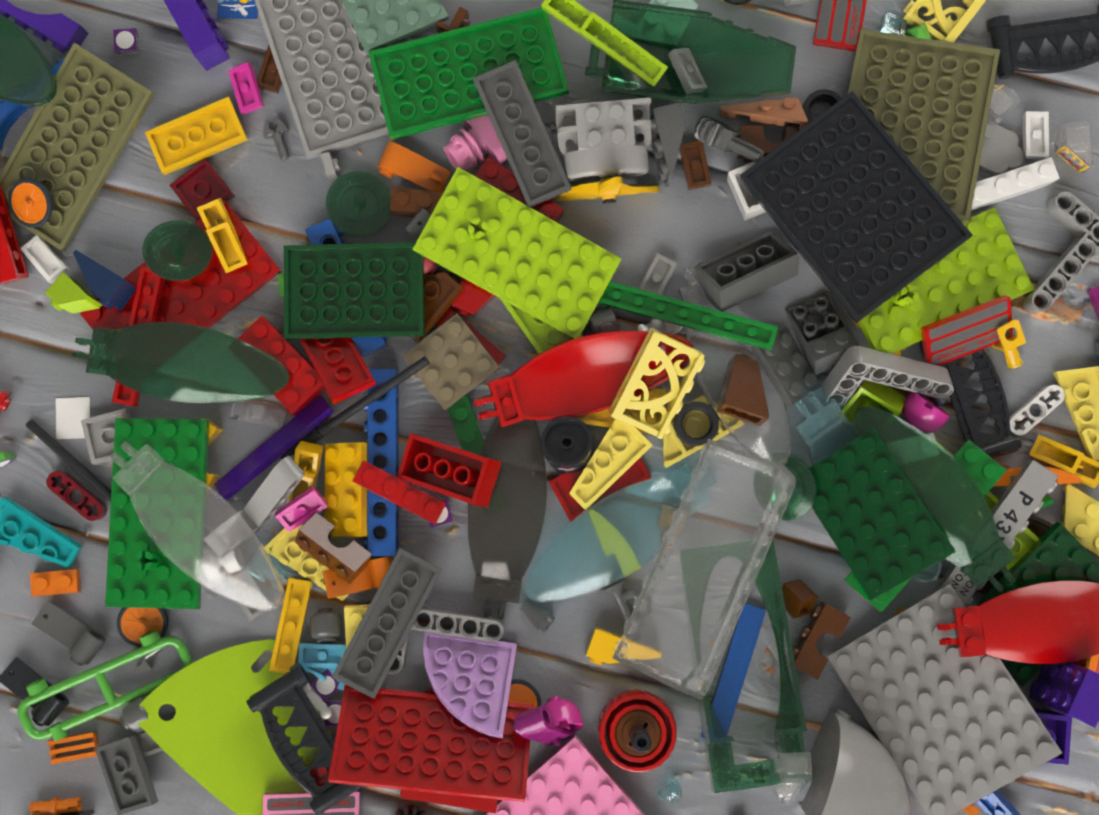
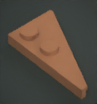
M788 97L782 100H763L761 102L720 106V116L736 119L738 114L750 116L751 122L775 124L778 126H785V124L791 122L800 124V129L808 125V120L799 98Z

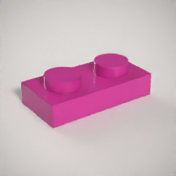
M246 62L228 70L240 113L246 115L264 107L252 64Z
M312 486L274 513L284 528L291 532L309 520L316 512L319 513L327 508L328 505L315 487Z

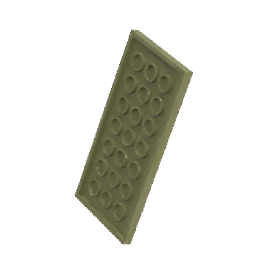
M73 43L0 173V184L11 219L59 250L66 251L156 93L80 45ZM31 178L41 182L51 195L53 202L51 217L40 227L32 228L21 224L11 212L9 193L13 185L21 179Z

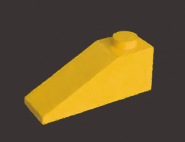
M596 626L585 652L586 656L589 657V661L598 665H602L603 662L612 664L661 658L662 652L656 648Z

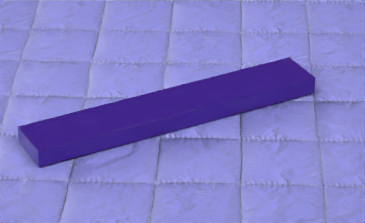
M319 396L219 479L214 485L220 497L228 501L333 413V410L322 396Z

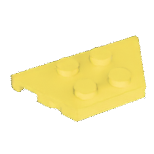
M700 396L691 402H704L716 411L719 418V430L716 436L709 443L701 446L687 445L676 436L673 428L674 415L671 420L672 427L667 435L664 434L662 438L664 467L667 468L739 429L744 424L734 417L717 412V405L705 396ZM693 410L685 415L682 426L687 435L699 438L708 432L710 421L704 412Z
M1064 484L1065 500L1061 510L1063 516L1061 524L1087 551L1099 557V502L1072 485Z

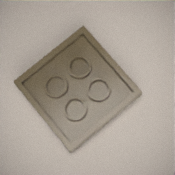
M458 313L402 355L409 365H412L424 356L427 357L430 364L416 374L445 411L500 369Z

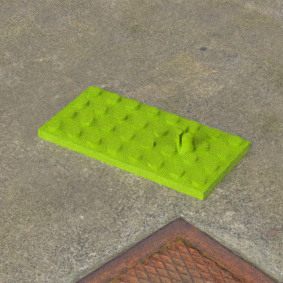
M457 167L413 247V251L572 339L580 337L621 261V258L459 167Z
M995 207L971 217L968 224H964L973 234L969 240L858 322L870 349L889 354L895 353L921 341V327L1004 295L1013 300L1034 290Z

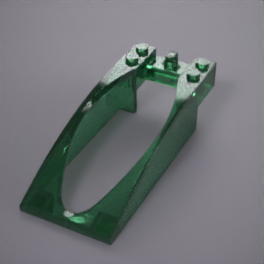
M773 538L680 550L690 647L712 792L721 793L811 781L802 732L807 731ZM725 557L736 558L746 567L763 600L773 629L780 671V698L774 729L777 759L735 764L731 741H734L732 736L725 734L707 692L700 650L701 618L711 573L715 565Z

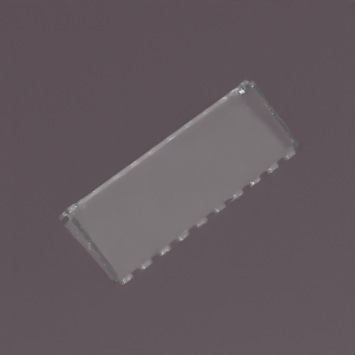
M708 439L707 444L701 449L697 466L691 472V480L688 487L682 492L681 503L672 515L670 528L662 538L663 544L653 558L652 569L643 581L641 594L634 601V610L624 624L623 635L614 647L613 659L692 697L702 699L706 695L795 488L796 477L786 466Z

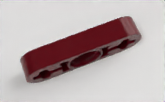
M54 471L48 475L46 480L47 487L85 519L98 521L105 517L107 513L105 503L68 473ZM62 477L61 482L65 486L70 487L66 489L64 486H56L57 481L55 479ZM76 489L82 493V499L78 503L74 502L71 498L72 492ZM87 503L90 506H98L96 509L98 515H91L92 509L83 505Z

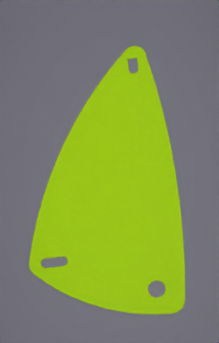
M272 639L235 645L205 656L168 678L139 704L148 714V719L137 722L140 727L181 768L237 815H263V794L307 792L293 779L278 759L268 739L261 713L258 711L253 713L246 702L250 699L251 695L284 675V673L269 671L271 659L259 672L255 673L251 669L252 665L264 651L269 650L273 654L275 640ZM164 704H171L176 710L174 718L169 721H164L159 717V709ZM295 707L273 708V714L278 717L279 724L285 725L288 723ZM327 726L328 730L330 731V733L332 734L333 738L335 739V737H334V735H333V733H332V731H331L330 726ZM288 727L285 730V734L291 737L290 741L293 745H298L307 727ZM301 747L298 749V755L303 757L305 765H309L314 761L320 747Z

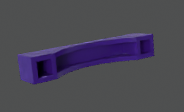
M0 0V16L7 20L9 17L15 20L14 24L25 31L28 28L33 30L35 37L43 42H46V40L53 43L51 46L63 54L66 51L69 52L73 43L81 46L89 34L80 24L62 13L50 15L35 14L15 7L7 0Z

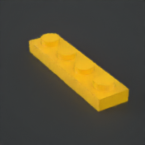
M288 578L269 671L286 674L290 671V667L296 664L313 581Z

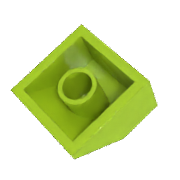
M863 380L847 403L841 407L836 417L862 434L875 428L881 436L902 412L906 397L887 385Z

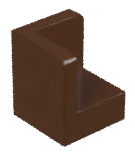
M801 579L784 583L776 600L793 619L811 614L818 596Z

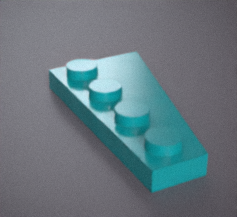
M1 498L0 544L19 548V551L39 555L42 559L65 567L73 565L83 547L81 544L10 498Z

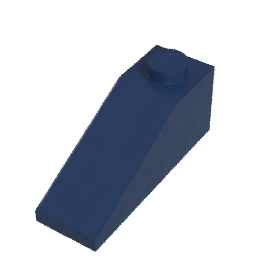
M75 250L73 252L75 259L92 293L100 298L98 302L108 309L115 307L122 311L136 291V287Z

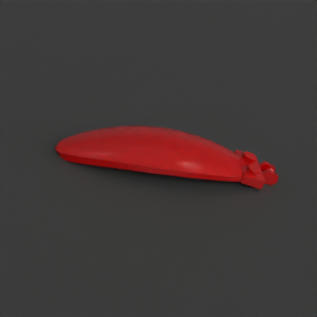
M628 330L595 333L571 339L543 351L524 363L511 375L487 382L491 395L474 399L475 406H482L493 402L495 408L478 413L479 420L497 416L499 425L503 428L524 419L555 420L560 417H579L609 409L649 331ZM660 332L694 348L692 343L683 337ZM662 341L658 344V347L667 356L676 349ZM684 353L678 354L671 362L673 364L676 360H684L679 365L681 369H684L690 362L689 356ZM652 360L649 362L648 367L650 369H655L662 362L660 361L658 365H656V362ZM665 368L656 375H643L641 378L648 391L669 379ZM639 388L634 391L635 396L644 394L643 390Z
M1052 581L1024 586L998 595L979 606L952 608L954 622L937 624V630H956L955 638H942L939 640V644H958L959 657L962 658L987 654L996 658L1032 664H1056L1082 660L1099 654V583Z

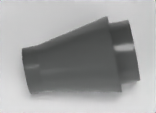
M530 599L520 608L534 627L542 632H545L555 620V617L551 615V611L532 602Z

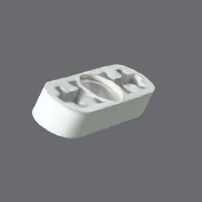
M1058 385L1046 386L1009 417L1011 435L1019 436L1026 434L1060 405L1065 398L1063 389ZM1055 391V399L1048 400L1046 403L1042 401L1050 396L1049 392ZM1032 404L1040 407V414L1037 417L1032 416L1029 412ZM1026 418L1027 421L1020 424L1021 429L1015 430L1016 424L1014 421H1021Z

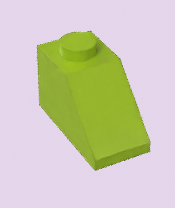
M64 272L60 274L45 292L51 299L49 303L59 311L65 309L74 314L99 309L102 306L84 286Z

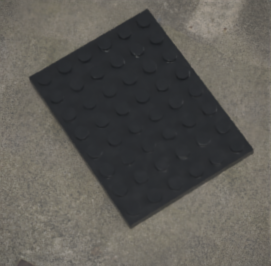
M853 91L739 176L741 182L856 324L973 236Z

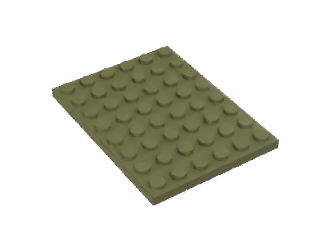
M861 29L847 94L851 91L855 93L964 224H968L1000 50Z

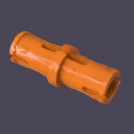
M53 797L52 800L32 801L29 805V812H31L29 815L80 813L82 802H78L82 801L81 797L67 799Z

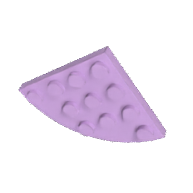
M424 632L423 654L425 669L430 684L441 703L452 715L470 728L489 736L503 738L517 644L502 641L489 642Z

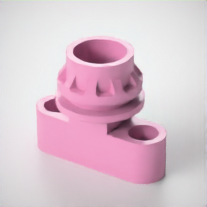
M488 115L463 121L462 123L468 132L460 129L458 134L451 137L449 144L443 147L447 158L455 169L457 167L463 170L474 169L477 167V163L481 165L485 162L483 156L487 153L499 164L507 160Z

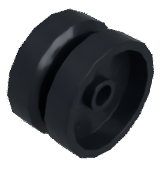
M569 416L556 418L546 426L542 433L541 446L544 456L550 466L559 472H579L586 467L593 456L594 445L591 431L578 418Z

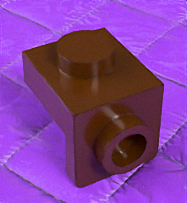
M459 7L450 26L437 21L435 26L438 34L470 26L471 21L469 20L468 10Z

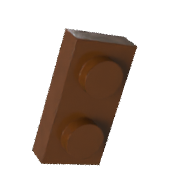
M698 140L681 144L679 151L688 190L711 186L703 143Z

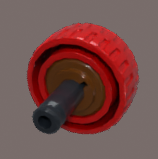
M640 689L625 690L623 693H618L614 698H611L602 709L598 722V738L605 755L614 765H618L623 770L642 773L654 770L670 757L677 740V726L672 711L656 694Z

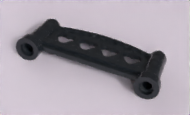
M1097 5V14L1011 26L1009 15L988 19L986 27L987 32L991 34L993 49L1000 50L996 75L999 76V79H1007L1013 77L1014 71L1035 74L1061 73L1099 62V49L1092 48L1091 51H1087L1084 48L1089 32L1099 41V5ZM1067 35L1078 45L1079 51L1077 53L1070 51L1069 54H1065L1062 52V46ZM1045 37L1056 49L1057 54L1055 56L1048 54L1046 57H1042L1039 54ZM1023 41L1034 52L1033 59L1026 57L1024 60H1019L1017 58V53Z
M921 340L919 342V346L922 356L924 357L923 342ZM984 349L972 353L971 360L975 362L974 369L956 365L959 359L940 365V367L948 370L954 387V391L949 397L965 442L970 440L992 459L1018 451L1022 447V443L1017 435L1013 436L1010 433V418L1005 392L997 371ZM974 372L979 374V382L983 384L981 391L964 387V384ZM982 394L986 395L987 404L990 405L989 413L971 409ZM989 416L995 419L994 425L998 428L996 435L979 431V428Z
M298 662L290 667L289 672L251 695L250 699L246 702L253 713L256 711L261 713L262 721L274 752L293 779L313 797L309 804L317 815L318 813L325 812L361 787L365 789L368 786L329 783L328 779L324 785L319 786L316 784V777L310 774V770L314 767L331 766L335 739L303 689L304 686L310 683V679L302 665ZM295 707L288 723L285 725L279 724L278 717L273 714V708ZM307 727L300 744L293 745L291 743V737L285 734L286 728ZM320 747L311 765L303 763V757L298 755L299 748Z

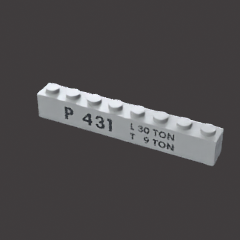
M1028 459L933 592L950 583L965 607H969L973 601L971 597L976 589L981 590L987 582L986 575L990 570L994 571L1001 562L1000 556L1004 551L1008 552L1015 543L1013 538L1018 532L1022 533L1029 524L1027 519L1032 512L1037 513L1044 503L1041 500L1046 493L1050 494L1058 484L1056 480L1059 476L1035 460Z

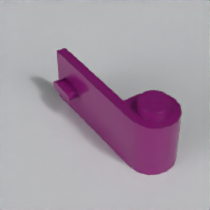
M544 705L517 714L513 722L515 732L518 735L520 734L523 738L547 745L554 744L561 747L563 746L562 741L575 736L572 731L553 726L550 712Z

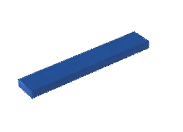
M742 603L701 733V737L722 745L725 744L764 620L765 609Z

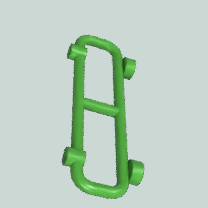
M155 629L139 637L143 645L142 647L50 687L45 678L32 682L26 686L29 696L20 702L17 711L18 718L29 737L36 740L53 737L54 741H58L68 735V729L132 702L138 697L150 694L177 672L169 673L161 679L117 698L105 673L168 645H173L177 649L183 662V667L180 669L182 670L192 664V658L185 643L176 636L161 638L158 630ZM96 677L107 701L106 703L63 722H57L45 730H38L34 727L27 711L29 706Z

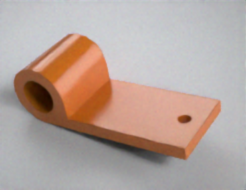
M388 141L377 164V167L380 169L379 173L387 178L400 176L428 191L434 192L443 191L451 173L446 168L392 141Z
M393 556L369 560L367 567L351 584L338 578L331 569L323 571L328 599L378 588L394 560Z

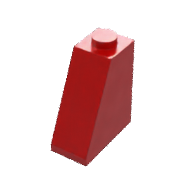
M462 278L460 284L465 289L452 303V307L456 310L455 313L462 317L468 318L469 315L475 317L496 296Z

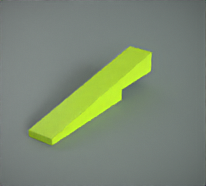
M544 0L541 4L545 12L651 86L655 87L668 67L575 0Z

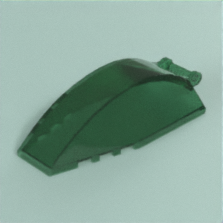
M613 0L610 25L668 68L655 87H653L607 54L604 68L598 67L600 49L591 44L589 65L585 68L586 76L603 78L601 92L689 104L762 98L790 94L796 46L772 36H762L755 33V30L751 28L744 29L734 25L733 21L728 19L726 21L718 19L707 11ZM673 49H690L707 85L703 92L685 93L668 56V53Z

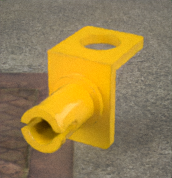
M1014 319L996 329L1000 343L991 346L1003 352L1007 367L1010 369L1017 368L1023 364L1017 347L1026 343L1020 322ZM1009 328H1015L1016 336L1013 335V338L1007 340L1005 338L1006 331Z

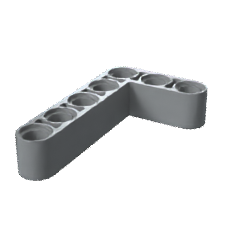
M1064 191L1049 199L1046 209L1053 218L1077 238L1033 287L1034 290L1029 292L1024 298L1023 307L1030 314H1036L1050 308L1099 251V239L1093 233L1096 230L1099 234V216L1070 192ZM1058 200L1063 202L1064 209L1059 206ZM1076 215L1081 218V224L1076 220ZM1079 246L1083 248L1084 256L1080 254ZM1064 264L1069 266V273L1064 269ZM1050 280L1054 282L1055 290L1051 289L1049 285ZM1035 297L1040 300V307L1036 306L1034 302Z
M862 346L848 348L822 384L826 405L830 408L844 406L863 380L936 398L948 397L954 391L949 372L944 367Z
M290 456L282 459L272 469L244 509L213 530L205 538V541L220 558L227 555L261 530L275 514L274 512L285 502L305 476V473Z
M422 607L411 628L412 630L489 642L500 640L504 633V624L500 619ZM421 613L428 614L430 624H421L419 622V615ZM450 617L454 623L453 627L450 629L444 628L441 623L442 618ZM468 620L474 621L477 625L476 631L468 632L464 627V623ZM490 624H496L500 628V633L492 636L488 633L487 627ZM410 632L396 657L400 665L398 668L391 667L388 672L390 675L399 673L405 666Z

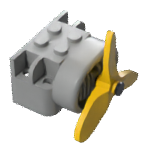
M651 98L556 105L557 150L560 157L564 159L565 174L568 181L601 182L571 187L570 191L554 197L553 200L575 201L602 198L604 200L602 204L616 203V200H614L616 196L660 191V185L622 183L624 178L642 176L649 170L647 148L651 143L652 123L649 111Z

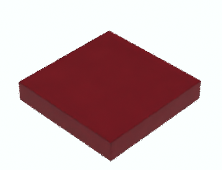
M206 158L170 184V187L196 221L201 218L197 207L219 198L222 201H228L235 196Z

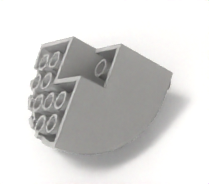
M837 709V712L829 710L802 769L812 780L801 805L806 815H911L910 799L904 777L895 760L881 741L866 728L852 721L850 714Z

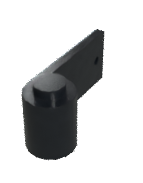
M16 657L0 675V683L23 700L29 696L26 686L43 677ZM46 680L48 686H52V684ZM60 692L32 704L33 710L31 714L33 722L39 726H50L67 707L69 699Z

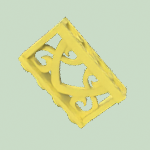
M911 0L903 10L906 15L902 21L911 27L925 22L932 40L954 43L986 0H962L966 7H968L967 10L961 7H950L944 11L942 10L941 0H917L916 2ZM926 7L928 12L923 14V16L928 17L933 14L934 19L930 21L922 20L918 16V9ZM955 13L957 20H951L950 16L946 19L945 15ZM937 23L944 35L934 29L932 25Z
M650 328L608 410L611 417L622 420L662 439L664 434L667 435L672 427L671 420L675 413L678 414L680 412L685 393L691 391L696 372L702 370L705 363V355L699 350ZM662 341L676 349L667 356L658 347V344ZM684 353L689 356L690 363L685 369H681L679 365L684 360H676L673 364L671 360L676 355ZM652 360L656 362V365H658L660 361L662 362L655 369H650L648 367L649 362ZM665 368L670 381V390L661 396L648 399V388L641 380L642 376L656 375ZM677 375L682 376L680 382L678 381ZM636 389L643 390V400H640L641 394L639 396L634 395ZM625 409L640 410V419L624 413ZM650 409L652 418H654L655 412H661L659 422L655 424L648 423L645 419V410Z

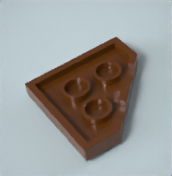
M446 272L424 275L425 336L465 289ZM423 336V337H414V338L417 339L418 341H422V339H423L425 336Z

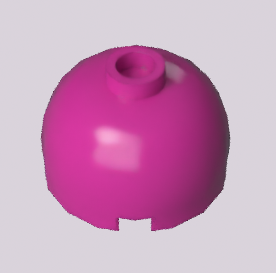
M909 392L906 395L902 415L907 420L905 425L914 432H917L919 429L924 432H934L948 421L950 415L937 404L932 403L923 394Z
M560 696L547 699V703L544 706L550 712L553 726L574 733L583 728L581 713L573 702L561 700Z

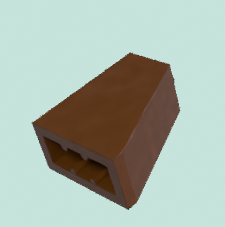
M736 354L728 362L717 412L757 426H761L769 419L758 361L744 354Z

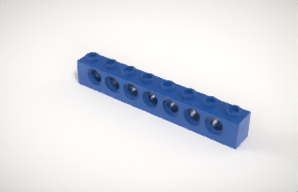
M369 369L376 385L368 388V394L399 374V371L397 369ZM399 385L387 392L385 398L377 399L364 408V411L368 412V421L364 422V434L368 435V463L376 466V459L379 456H384L387 464L381 470L397 477L399 471ZM380 410H385L387 414L386 420L381 423L377 422L376 413ZM379 433H384L387 437L386 443L382 446L376 443V436ZM367 490L368 537H364V548L372 554L371 556H396L399 550V506ZM379 502H383L387 507L386 513L382 516L377 514L375 510ZM379 525L385 527L387 531L383 539L378 538L375 533Z

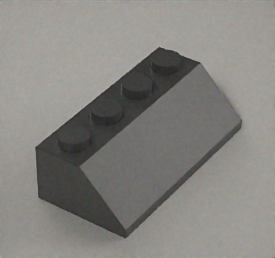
M770 230L695 266L694 271L707 299L719 311L723 312L797 276L798 253Z

